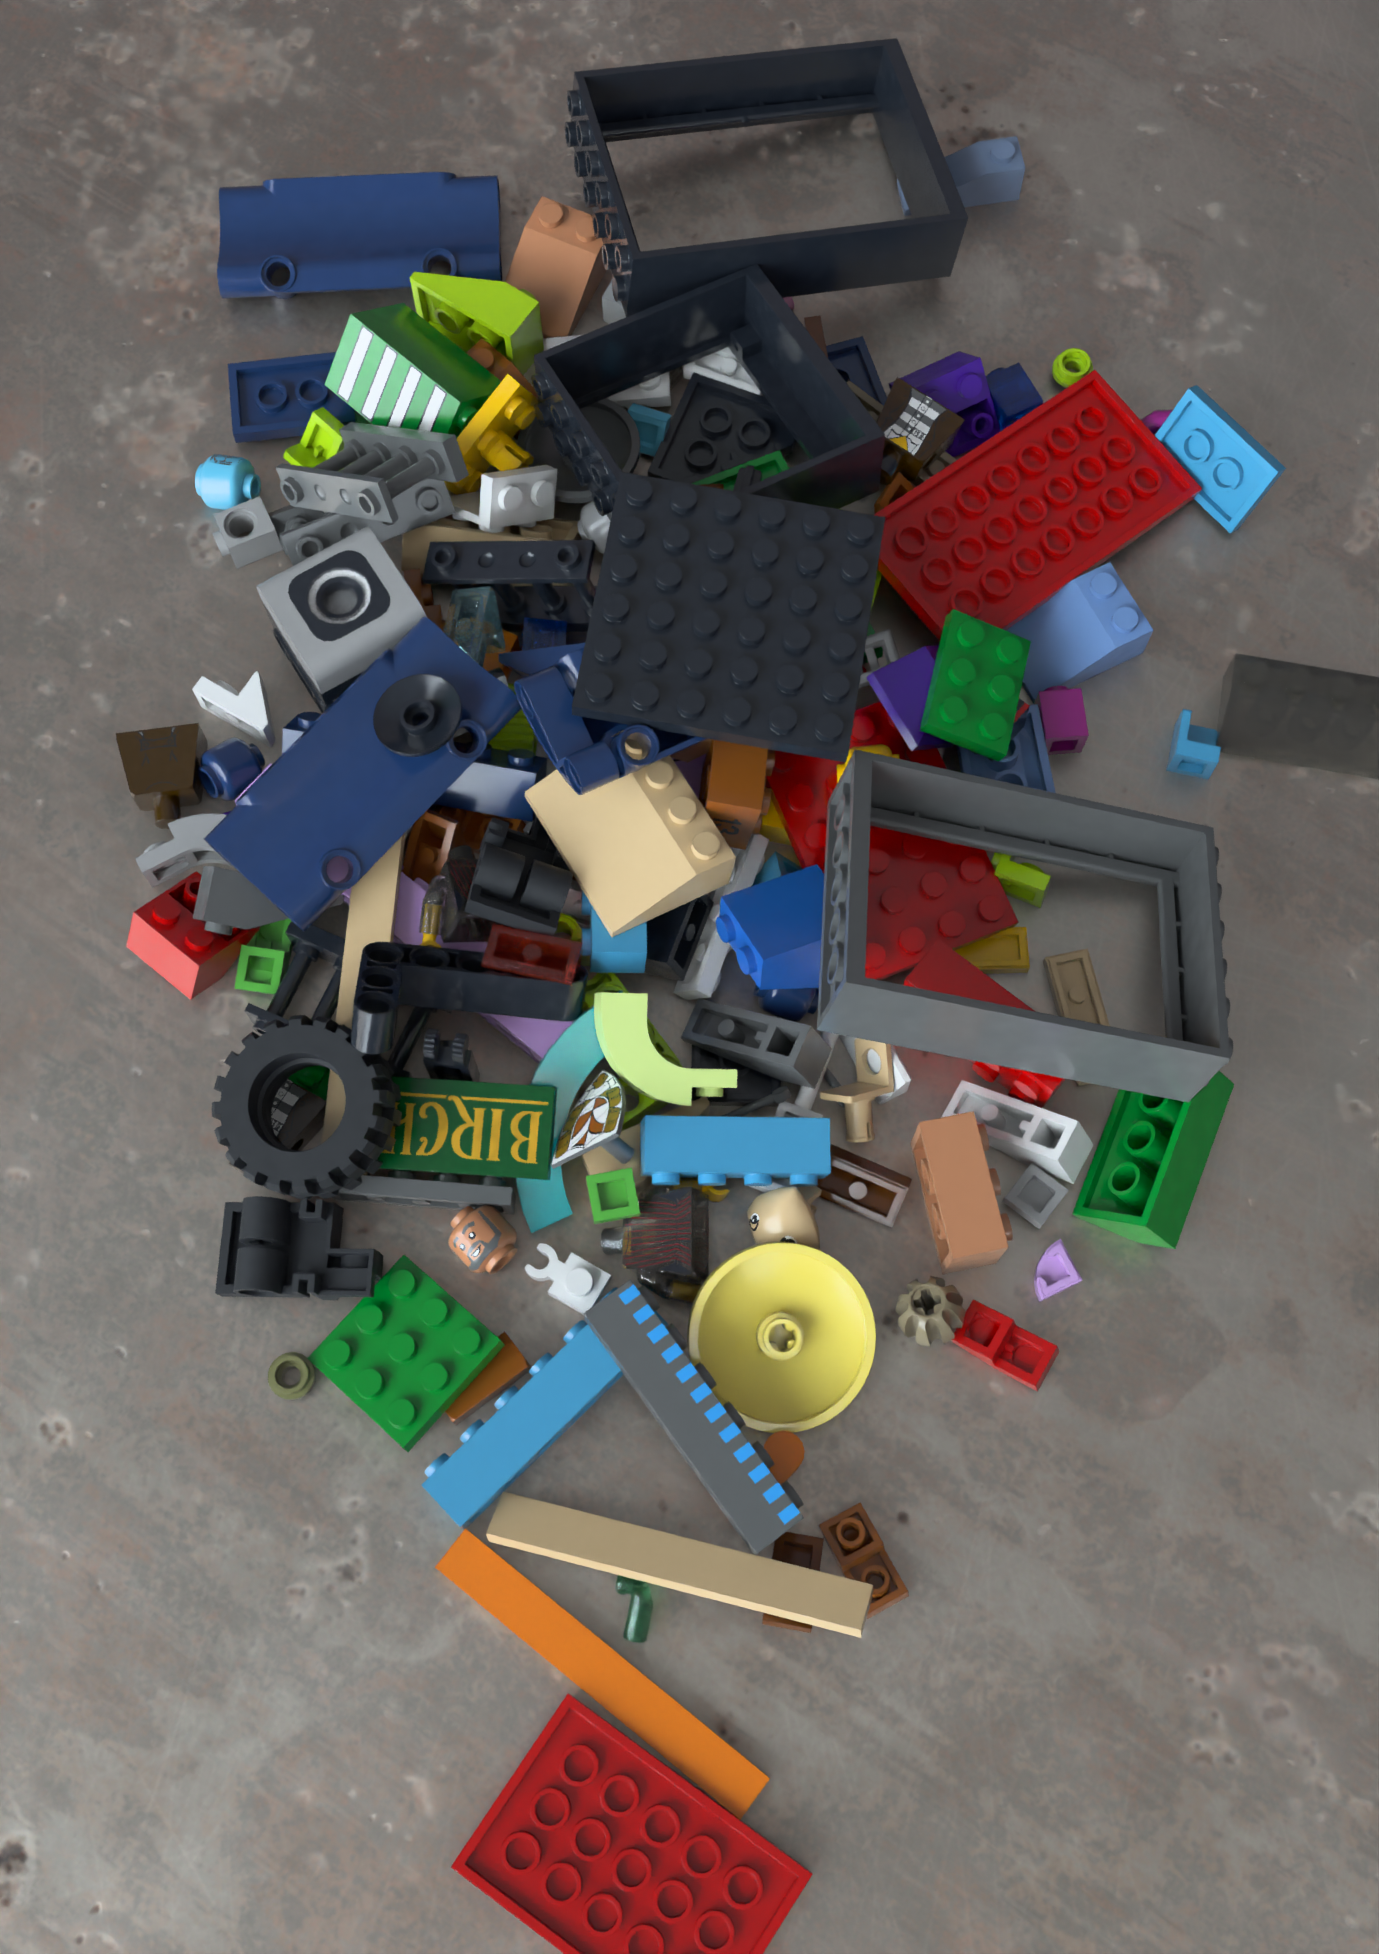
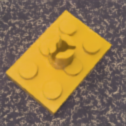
M509 374L506 375L457 437V442L469 475L457 483L444 481L447 490L456 495L476 492L481 487V475L486 472L490 465L500 471L527 468L529 467L528 465L533 463L534 457L517 445L512 438L520 428L525 429L535 419L534 405L538 404V399Z

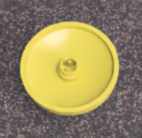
M768 1242L754 1245L732 1255L707 1277L699 1289L690 1311L687 1327V1344L692 1365L695 1366L699 1362L704 1365L717 1384L711 1391L722 1405L729 1401L744 1420L745 1426L769 1433L779 1431L794 1433L814 1428L829 1421L843 1411L857 1396L869 1375L876 1347V1328L873 1312L863 1288L851 1272L839 1261L818 1249L803 1244Z

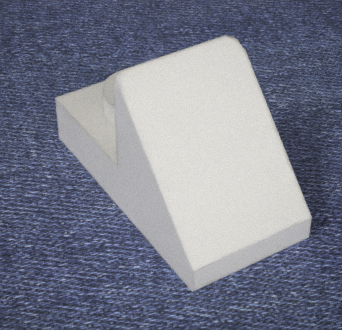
M256 671L240 693L224 681L218 680L217 683H214L201 676L192 689L200 706L267 746L272 747L276 739L266 688L259 672Z

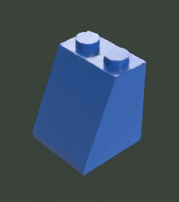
M817 864L721 896L720 914L716 918L717 932L724 943L729 942L735 951L742 972L745 975L750 974L760 990L819 988L824 873Z

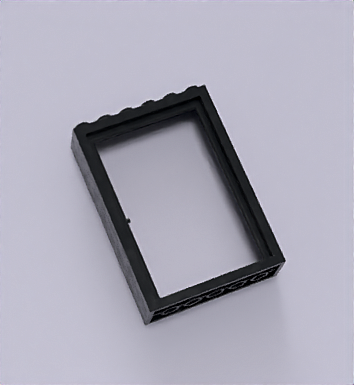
M897 38L574 72L573 90L567 91V106L571 119L570 122H565V139L567 146L574 148L575 173L577 177H583L584 202L587 208L592 207L594 235L596 239L602 238L604 267L606 270L611 269L613 296L616 302L621 301L626 317L754 264H758L782 298L951 276L968 216ZM873 113L912 215L911 219L640 251L606 142Z

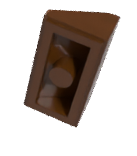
M830 1144L831 1174L823 1179H818L817 1187L822 1190L819 1197L892 1228L912 1179Z

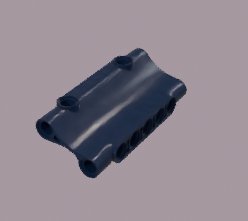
M420 172L280 178L265 180L261 186L220 187L219 189L220 247L217 278L222 298L276 296L280 299H289L298 293L411 288L409 277L414 272L431 273L433 265L440 261L448 262L452 266L449 276L502 281L498 175L456 177L454 173ZM280 268L289 269V281L283 286H274L272 284L274 272Z
M422 617L392 649L388 648L242 794L236 801L237 806L204 840L225 861L237 869L296 926L305 932L346 889L354 886L483 753L486 745L522 709L517 696L507 685L467 655L434 622L427 617ZM430 674L445 679L455 688L460 697L462 718L458 729L465 728L469 731L473 740L471 748L466 753L458 751L454 746L452 737L440 749L423 756L406 757L391 752L380 742L373 725L374 710L382 694L397 681L412 675ZM427 719L421 720L417 726L426 722ZM341 856L348 863V874L343 880L334 882L327 875V864L332 858Z

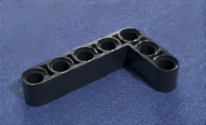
M393 942L369 943L362 950L354 996L351 1045L356 1050L367 1054H381L392 1049L399 1005L553 1021H574L583 1013L588 972L582 965L570 961Z

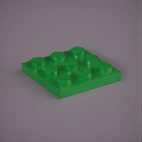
M403 1255L375 1285L374 1297H364L307 1359L404 1450L409 1452L505 1344L406 1255Z

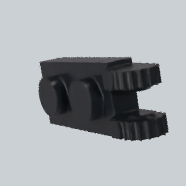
M428 1028L424 1038L423 1063L430 1079L479 1082L480 1072L472 1050H468L469 1036L457 1033L453 1041H440L441 1033L439 1030Z

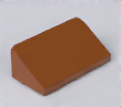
M505 1331L498 1336L505 1346L445 1411L455 1425L461 1423L527 1374L531 1369L530 1364Z

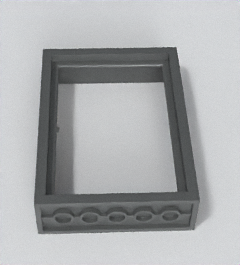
M855 749L827 806L817 1030L1189 1103L1203 1087L1208 1085L1210 1079L1224 1065L1228 1064L1233 1053V1041L1228 1035L1227 1019L1230 1013V1000L1226 997L1225 993L1227 961L1223 958L1222 952L1225 926L1224 922L1220 920L1219 902L1221 900L1222 887L1217 882L1216 866L1219 860V849L1215 847L1214 828ZM870 826L1157 886L1165 1037L865 978Z

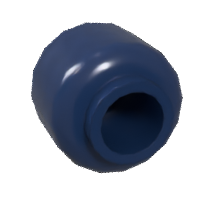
M233 737L205 751L202 754L200 760L201 767L198 768L197 773L202 786L210 796L214 798L220 797L225 801H233L263 772L262 767L265 765V760L256 745L253 743L248 745L243 740Z
M755 984L753 994L758 997L760 1009L781 1019L798 1022L806 1013L813 1015L818 1009L819 988L760 990Z

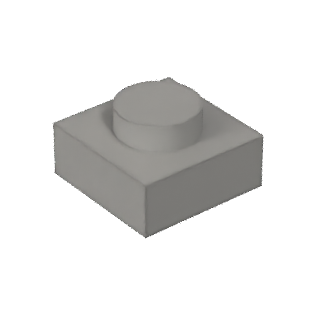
M1031 1162L1002 1202L1040 1229L1069 1190Z

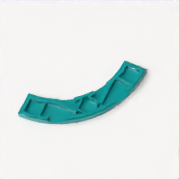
M619 990L615 993H623V991ZM594 1005L574 1020L555 1043L551 1045L529 1085L558 1088L552 1158L577 1091L597 1063L605 1057L596 1035ZM561 1165L554 1169L551 1167L550 1180L516 1178L521 1208L531 1233L573 1214L563 1184Z

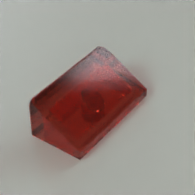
M493 924L483 957L482 967L573 985L583 956V943Z

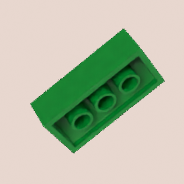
M1218 1071L1210 1079L1208 1085L1203 1087L1189 1103L1119 1089L1072 1214L1083 1221L1137 1243L1176 1249L1234 1083L1222 1072Z

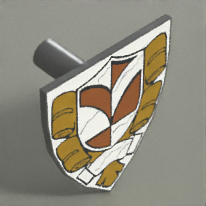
M602 1070L582 1094L561 1130L551 1162L553 1169L599 1146L622 1164L627 1163L633 1157L634 1149L619 1138L625 1116L626 1098L624 1087L616 1076Z

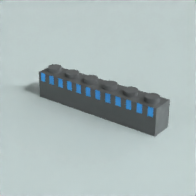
M630 1279L584 1313V1320L753 1555L758 1554L804 1518L798 1510L804 1503L788 1481L780 1485L772 1475L769 1468L775 1464L764 1447L758 1441L751 1445L740 1431L746 1424L729 1401L722 1405L711 1389L717 1386L704 1365L699 1362L693 1366L683 1352L688 1347V1344L678 1329L672 1323L665 1327L657 1317L655 1311L660 1306L648 1288L642 1285L637 1289Z

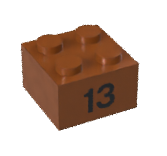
M711 739L702 765L699 801L729 847L746 850L751 835H759L762 817L767 815L769 810L771 789L765 788L767 775L771 776L773 771L775 750Z

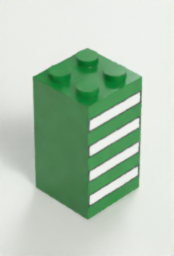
M399 303L350 314L324 385L373 425L454 434L457 439L502 381L405 303Z

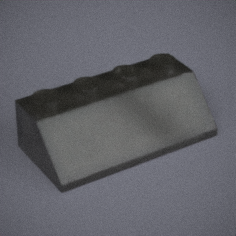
M1235 653L1223 675L1216 746L1221 747L1220 753L1379 780V677Z

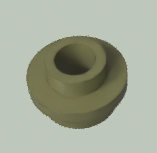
M288 1352L280 1355L272 1362L268 1371V1383L271 1390L277 1396L286 1400H296L307 1395L316 1379L314 1365L306 1356L297 1352ZM293 1368L299 1369L301 1374L299 1381L294 1385L286 1384L285 1374L287 1371Z

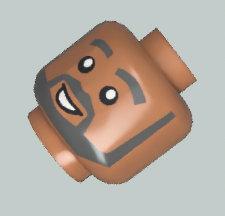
M484 1205L475 1210L471 1206H467L450 1223L454 1229L448 1240L449 1247L473 1273H484L487 1271L490 1275L494 1274L507 1265L517 1252V1248L514 1246L517 1240L515 1229L493 1206Z

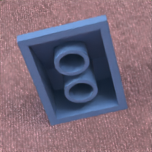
M1109 562L1070 581L1049 601L1006 631L1031 641L1022 686L1034 704L1039 691H1044L1052 686H1066L1069 689L1142 654L1152 635L1153 629Z

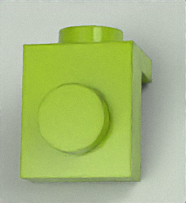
M324 407L313 411L300 443L287 448L283 458L291 465L310 468L317 466L344 449V442L339 431L344 425Z

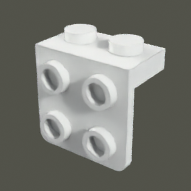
M548 465L484 473L481 475V491L450 496L456 512L452 514V517L461 521H472L479 524L480 530L491 533L503 532L505 526L534 527L536 526V521L554 519L557 469Z

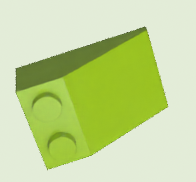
M414 272L409 277L416 313L464 352L470 350L482 338L511 361L522 375L534 363V355L543 352L544 343L539 301L527 290H518L502 281Z

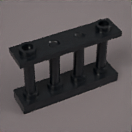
M594 540L430 542L422 580L425 584L453 585L459 594L453 624L457 630L461 628L466 629L471 618L475 617L507 632H588L597 586H594L590 580L596 544ZM552 583H573L574 586H553ZM472 584H492L493 586H473ZM512 584H532L533 586H513Z
M292 921L290 922L285 933L296 954L267 1010L248 1003L244 1010L254 1024L252 1028L261 1035L265 1034L264 1024L276 1019L284 1024L289 1023V1020L283 1017L311 962H317L318 958L333 963V969L336 971L311 1019L315 1020L317 1016L332 1018L338 1006L345 946L344 938L313 925L303 932ZM414 1007L388 1059L394 1071L392 1076L413 1078L410 1072L403 1069L431 1013H437V1008ZM441 1009V1010L446 1011V1012H448V1013H450V1014H451V1012H452V1010Z

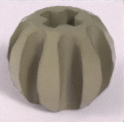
M930 1276L929 1281L926 1283H919L917 1278L908 1283L906 1289L909 1293L899 1295L895 1311L900 1316L897 1324L905 1336L908 1338L916 1336V1343L931 1347L932 1342L936 1339H941L943 1344L954 1339L955 1334L952 1329L962 1328L966 1313L961 1306L963 1304V1297L954 1285L945 1286L943 1278ZM934 1309V1313L928 1315L927 1311Z

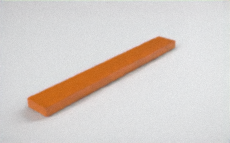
M465 1528L435 1568L741 1820L770 1778Z

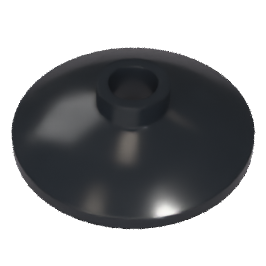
M430 674L408 676L391 685L380 697L373 715L374 730L380 742L395 754L406 757L427 755L443 747L454 736L462 718V703L455 688L445 679ZM427 719L426 722L417 726L421 720Z

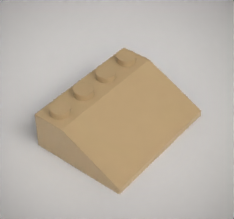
M626 739L625 750L627 754L633 759L640 760L642 757L641 746L635 740ZM671 756L583 795H578L557 769L525 791L524 796L568 868L573 872V876L611 937L729 884L736 856Z

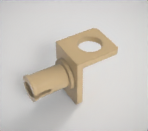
M856 1038L854 1044L857 1082L821 1091L820 1099L844 1103L846 1141L861 1143L875 1139L871 1101L875 1100L876 1096L894 1092L891 1044ZM870 1049H873L880 1057L881 1068L877 1074L869 1068L867 1063V1054Z

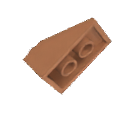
M541 196L524 227L505 282L518 290H527L539 301L543 338L572 336L607 271L602 258L603 242L602 238L596 239L594 235L593 215Z

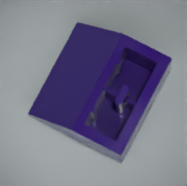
M958 351L900 378L965 419L953 443L945 451L952 457H956L981 445L1001 431L980 357ZM894 381L889 383L890 390L893 386Z

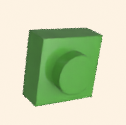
M632 1167L586 1176L594 1224L640 1216Z

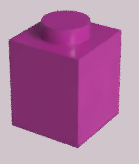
M1052 686L1044 691H1039L1034 704H1038L1048 755L1081 753L1089 736L1082 689Z

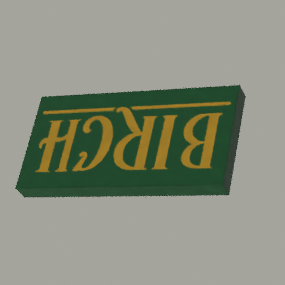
M391 1077L392 1081L398 1084L400 1088L401 1099L395 1101V1109L402 1112L400 1126H393L390 1136L396 1139L391 1152L384 1149L378 1157V1160L383 1163L380 1168L550 1180L558 1088Z

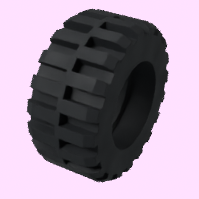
M306 1015L290 1016L289 1023L287 1024L276 1019L264 1024L266 1033L262 1036L254 1032L249 1033L241 1040L245 1045V1049L240 1054L231 1051L224 1061L225 1064L231 1066L226 1078L217 1076L214 1086L215 1090L221 1092L220 1102H212V1117L221 1120L222 1125L214 1131L218 1143L229 1149L225 1154L227 1159L234 1167L242 1169L244 1171L243 1176L253 1183L280 1194H286L299 1199L311 1200L313 1196H319L324 1199L338 1196L339 1189L341 1188L352 1190L361 1185L363 1182L360 1176L366 1171L374 1174L382 1166L383 1163L378 1160V1157L384 1149L391 1152L396 1142V1139L390 1136L392 1127L400 1126L402 1112L395 1109V1101L401 1099L399 1085L391 1079L394 1071L389 1062L382 1058L380 1054H367L356 1050L351 1045L350 1028L321 1016H317L315 1020H312ZM311 1066L329 1068L341 1078L345 1089V1111L338 1128L325 1142L312 1149L296 1151L287 1148L278 1141L272 1126L271 1111L276 1093L281 1085L299 1070Z

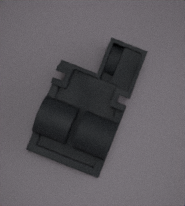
M535 816L528 835L508 828V822L492 817L480 846V854L464 912L552 941L557 930L560 913L571 886L573 872H570V869L537 816Z
M246 1197L243 1199V1202H225L215 1294L222 1297L310 1298V1294L322 1300H338L340 1297H374L375 1281L382 1279L384 1256L376 1249L340 1248L344 1208L334 1202L316 1199V1204L307 1199H301L300 1202H289L274 1197Z

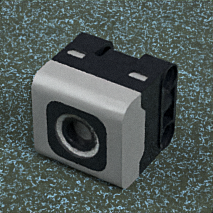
M369 526L256 586L273 626L272 631L278 644L321 713L388 648L392 649L422 617H427L418 599Z

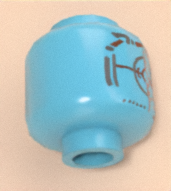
M214 454L199 465L195 476V488L207 506L226 510L258 497L261 490V480L255 474L254 467L249 460L242 457Z

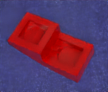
M974 1299L965 1313L962 1328H956L954 1332L955 1338L951 1340L973 1356L1037 1392L1060 1352L1057 1345L1017 1326L1014 1319Z

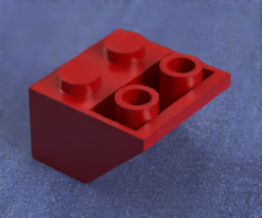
M197 871L133 912L126 945L127 948L190 1000L225 975L240 955L241 945H247L260 929V926L251 929L233 927L232 936L204 930L206 921L193 919L202 876Z

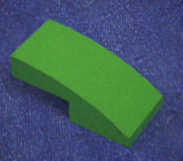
M290 919L260 926V929L247 945H241L234 989L275 995L288 970L293 948L285 933L291 922Z

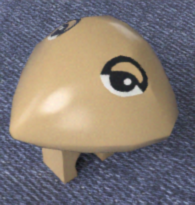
M817 1186L781 1187L757 1196L747 1210L750 1230L755 1243L758 1245L768 1242H793L820 1250V1234L814 1217L817 1207L811 1203L821 1195L822 1190Z

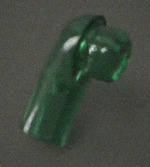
M618 1575L615 1586L616 1592L620 1595H631L623 1638L631 1642L644 1643L647 1641L653 1611V1600L649 1583Z

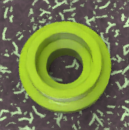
M1070 348L1063 351L1055 358L1052 366V375L1055 381L1065 388L1093 371L1089 355L1078 348ZM1067 369H1074L1077 373L1070 372Z

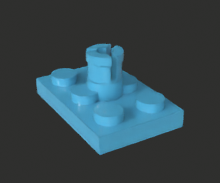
M1198 385L1188 388L1155 434V437L1202 488L1194 500L1229 533L1241 527L1286 469Z

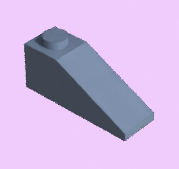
M1017 136L978 141L944 157L964 208L1019 200L1025 164ZM897 179L904 216H909L911 213Z

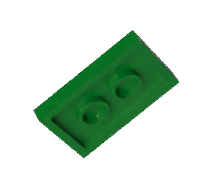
M953 609L945 617L920 730L998 762L1007 756L1031 641Z

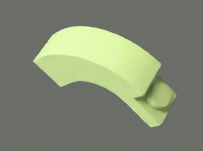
M594 993V1023L601 1050L616 1074L637 1092L657 1101L691 1106L692 1087H696V1096L723 1097V1088H737V1069L683 1068L668 1062L657 1052L650 1040L647 1028L648 993Z

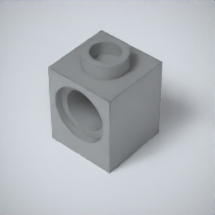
M260 496L214 514L219 531L212 533L222 557L230 554L237 569L283 550L275 527ZM251 531L247 536L238 537L243 532Z

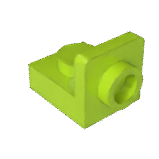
M995 852L991 864L995 870L994 875L998 877L1005 894L1041 908L1047 895L1051 876L1045 874L1042 869L1034 864L1014 862L1016 856Z

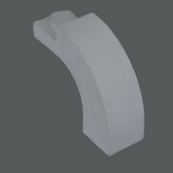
M215 813L197 814L168 823L174 839L168 842L154 843L144 851V854L135 858L152 888L200 864L222 863L231 866L204 840L227 815Z

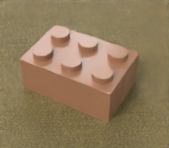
M974 1111L919 1122L910 1145L942 1275L996 1264L1008 1249L1007 1241H1012L1013 1234L1007 1213L1000 1214L996 1196L1001 1195V1186L996 1169H989L984 1151H989V1139L985 1125L983 1123L977 1124Z

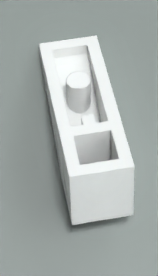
M961 1080L942 1117L974 1111L977 1124L983 1123L985 1125L989 1146L1027 1166L1032 1162L1046 1174L1074 1184L1093 1147V1143L1079 1121Z

